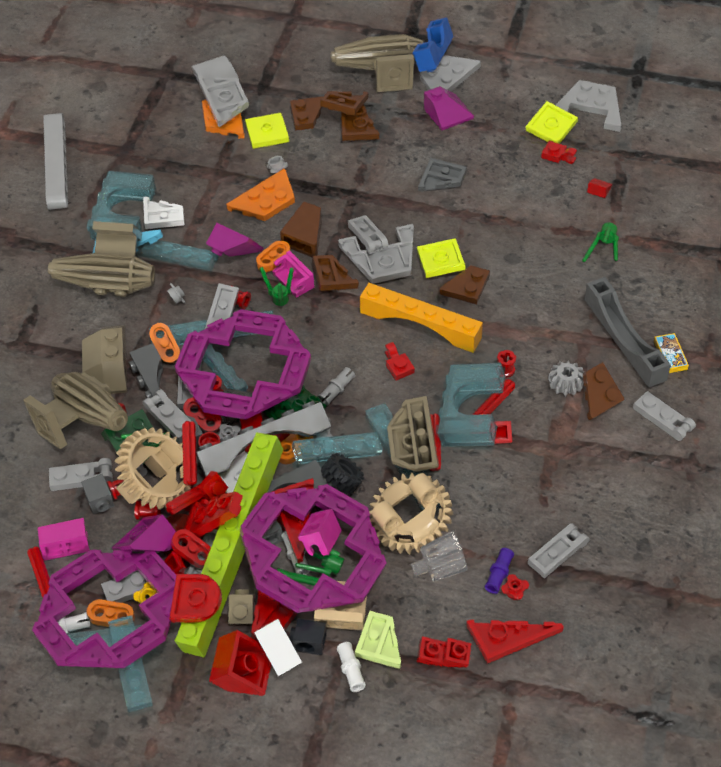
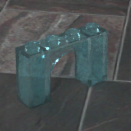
M108 171L107 177L102 182V190L98 193L97 204L93 206L92 218L87 223V230L90 231L92 240H96L97 233L92 229L93 221L134 224L142 232L139 216L116 214L110 210L122 201H143V197H149L150 201H152L156 190L154 175Z
M501 363L457 364L450 366L449 374L446 375L447 387L443 391V407L439 410L440 423L436 426V434L439 436L443 447L492 446L495 444L497 426L492 414L466 415L458 412V409L471 396L503 393L506 376Z

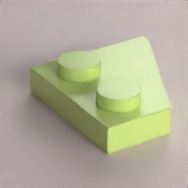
M369 611L355 650V657L398 669L401 668L393 617Z

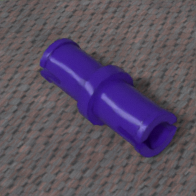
M508 548L500 549L496 562L490 567L491 574L485 584V589L492 594L499 592L503 579L509 574L508 568L514 557L512 550Z

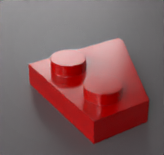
M258 590L251 635L254 639L258 640L254 632L277 619L285 631L298 613Z

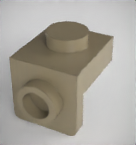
M236 589L235 594H229L228 624L253 623L255 594H249V589Z

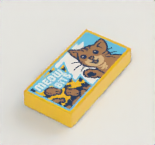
M675 333L654 337L656 348L660 349L671 364L669 373L688 370V362Z

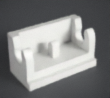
M278 619L254 632L278 676L302 663Z

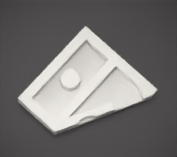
M143 197L145 229L185 225L183 206L169 204L161 200L159 203L150 201L149 197Z

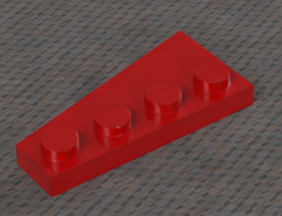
M234 491L223 494L220 498L212 497L210 501L207 499L201 500L200 503L196 501L192 504L184 529L189 530L200 538L204 534L210 533L216 527L224 525L226 521L239 515L242 508L240 504L243 495Z

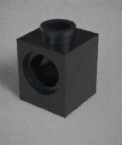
M297 618L296 627L291 628L289 638L290 642H293L295 651L323 655L327 637L326 623Z

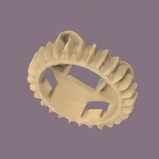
M153 427L149 430L144 428L140 431H135L125 439V442L120 444L121 449L116 452L119 457L115 459V462L120 465L115 468V471L122 473L117 479L124 481L116 490L129 504H134L137 500L141 499L142 506L149 502L150 509L157 505L158 510H161L164 506L166 507L167 502L191 489L190 487L192 486L185 485L183 481L178 484L176 480V467L181 464L180 478H183V443L178 444L176 442L177 436L170 438V432H166L163 435L162 429H158L155 432ZM146 439H148V442L157 444L161 441L158 447L144 446L142 444ZM143 462L156 477L161 478L164 476L154 487H151L136 470Z
M411 473L409 479L402 474V480L399 481L396 477H393V484L385 482L387 488H379L381 495L373 496L377 503H370L373 509L369 511L371 524L375 528L379 541H381L384 547L388 546L391 551L397 548V551L401 554L406 549L410 555L412 549H415L417 553H420V547L428 550L429 543L436 546L435 539L437 537L443 539L441 531L448 532V527L445 524H452V520L449 517L453 515L451 509L452 502L449 500L448 492L445 491L443 485H439L437 479L432 482L431 476L427 477L424 473L416 476ZM410 494H413L424 507V510L404 524L393 507ZM440 503L442 509H439V515L436 520L434 518L436 505ZM397 534L411 535L415 542H412L411 539L401 538L397 542L394 536Z

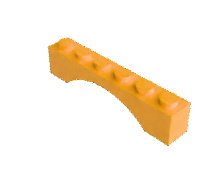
M368 283L360 295V313L376 319L402 318L420 323L442 335L453 346L474 353L482 339L483 322L372 283Z

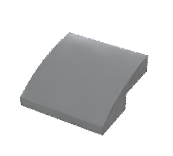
M225 55L192 66L197 81L198 76H204V80H214V77L238 78L233 66Z

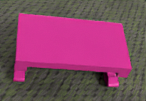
M291 251L286 252L285 255L275 260L274 264L276 266L281 265L273 270V275L284 286L287 284L290 268H294L291 293L296 298L314 288L313 273Z
M333 509L311 513L298 536L299 541L303 542L307 553L311 556L314 554L312 545H317L323 556L329 555L342 531Z
M84 518L38 527L39 546L44 561L90 551Z

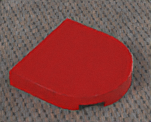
M176 574L170 621L195 623L211 618L218 611L222 602V592L217 582L205 574Z

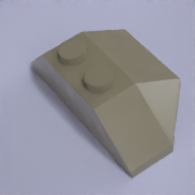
M125 325L104 327L82 340V373L85 372L91 377L94 376L102 384H107L112 394L127 393Z
M427 396L405 400L400 410L387 426L392 464L415 472L438 468L439 462Z

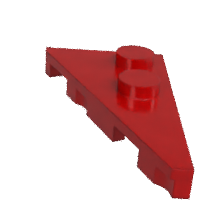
M311 478L272 492H275V494L286 493L287 490L304 487L306 490L314 489V479ZM283 510L279 515L296 561L301 563L304 560L305 547L303 542L299 541L298 536L309 519L310 513L302 521Z
M474 620L466 621V626L487 664L561 633L564 628L562 623L554 622L528 624V621L501 622L499 620H491V623H474Z

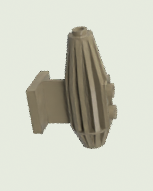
M405 34L368 37L334 47V51L330 53L331 62H334L335 66L375 70L377 92L413 89L414 63H416L413 51L417 44L424 42Z
M93 221L92 229L97 233L95 253L54 258L48 264V274H51L53 279L91 289L98 295H107V292H112L116 296L126 297L127 294H133L135 291L153 286L155 281V267L135 256L137 241H141L142 232L134 224Z
M85 372L60 373L56 375L51 381V389L55 399L46 405L31 395L23 400L37 433L59 449L67 445L61 429L76 419L113 431L123 429L128 421L127 413L112 397V391L105 383L102 384L94 376L91 377Z

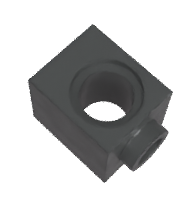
M103 474L81 481L93 514L105 512L109 508L115 507Z

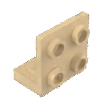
M337 581L342 585L346 583L345 581ZM367 596L361 603L315 610L314 621L325 622L326 628L363 631Z

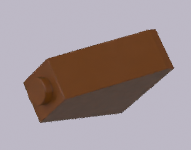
M304 201L280 231L281 241L287 242L290 245V249L312 258L313 256H318L322 224L321 208Z

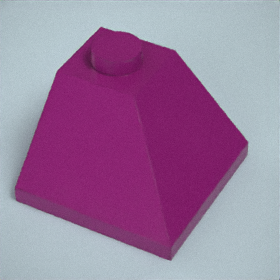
M441 86L424 92V110L441 131L474 119V115L453 92Z
M216 223L206 245L212 248L211 252L221 257L223 254L231 257L262 252L264 249L249 237L219 223Z
M163 514L144 517L111 548L113 551L167 552L172 548L171 539L176 531Z

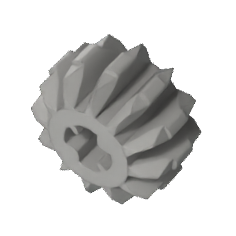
M569 360L566 363L559 361L557 365H553L548 376L551 389H556V394L562 392L565 397L568 393L574 396L576 391L581 392L584 384L583 368L578 367L577 362L570 364Z

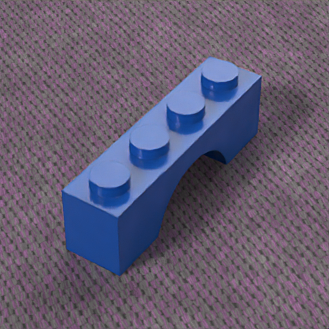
M447 17L431 21L426 28L428 42L417 44L413 51L420 72H431L437 68L454 37Z

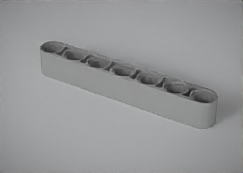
M63 113L44 115L48 210L68 208Z

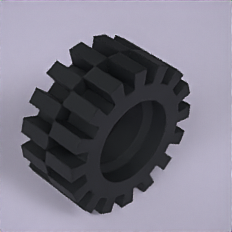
M333 453L322 466V476L327 478V483H331L333 488L336 487L338 491H343L344 494L349 493L350 495L363 482L365 478L363 477L364 473L361 472L360 467L356 466L355 462L350 461L349 457L345 458L343 454Z

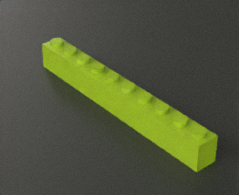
M258 432L255 434L233 492L236 491L243 495L240 504L242 506L241 511L236 518H232L226 521L224 525L219 526L201 574L208 575L217 582L222 592V602L218 611L211 618L202 622L181 623L175 642L184 653L201 657L206 656L245 553L240 527L262 496L268 492L283 452L282 445L277 436Z

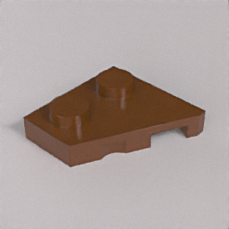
M328 91L321 99L320 106L329 110L344 112L347 115H355L368 100L369 92H363V95L360 96L352 95V91Z
M323 97L290 100L295 131L313 129L315 127L316 120L321 114L322 106L320 104Z
M333 255L313 256L312 264L320 291L358 289V280H353L348 275V270L339 264Z
M469 266L441 286L440 295L477 305L489 279L490 270Z
M603 362L583 373V383L586 387L585 401H588L589 413H587L588 420L595 418L625 400Z

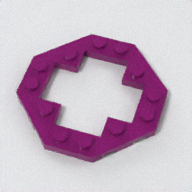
M240 309L234 312L230 318L225 320L221 318L208 324L207 328L200 332L193 331L189 333L175 364V371L203 412L246 420L301 392L311 362V354L301 345L299 338L292 329L290 330L287 327L282 316ZM235 330L273 336L269 347L270 353L288 356L279 384L257 380L252 397L212 391L217 379L216 373L199 371V367L208 344L230 346Z
M328 484L319 485L315 489L306 490L304 487L290 489L286 493H265L240 527V534L256 589L297 613L363 602L386 566L385 557L381 554L379 548V539L369 518L368 507ZM314 505L322 510L333 509L336 518L354 527L346 538L344 545L360 553L363 557L344 585L322 574L313 589L309 590L272 568L282 549L263 539V537L283 510L304 521Z
M90 550L51 575L49 590L47 594H44L39 609L40 616L38 621L34 623L32 631L57 666L125 668L166 640L171 623L169 617L176 574L155 551H145L144 554L133 553L132 550H114L113 553ZM104 569L108 571L116 582L138 570L157 592L139 604L140 610L149 621L110 647L98 633H95L76 646L57 622L76 609L67 593Z

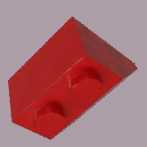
M236 630L219 637L209 682L228 692L263 696L266 693L271 662L260 642Z

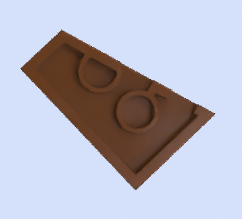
M364 105L355 115H347L341 112L342 141L380 139L379 132L375 129L372 119L367 115Z

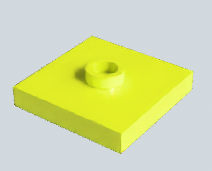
M546 101L527 124L526 131L546 142L552 141L560 144L578 122V117Z
M281 113L245 119L253 149L289 142V136Z
M456 238L417 247L426 278L465 270V263Z

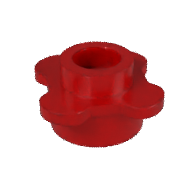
M511 574L507 577L508 581L506 584L502 585L501 591L511 599L520 600L523 598L524 591L529 588V583Z

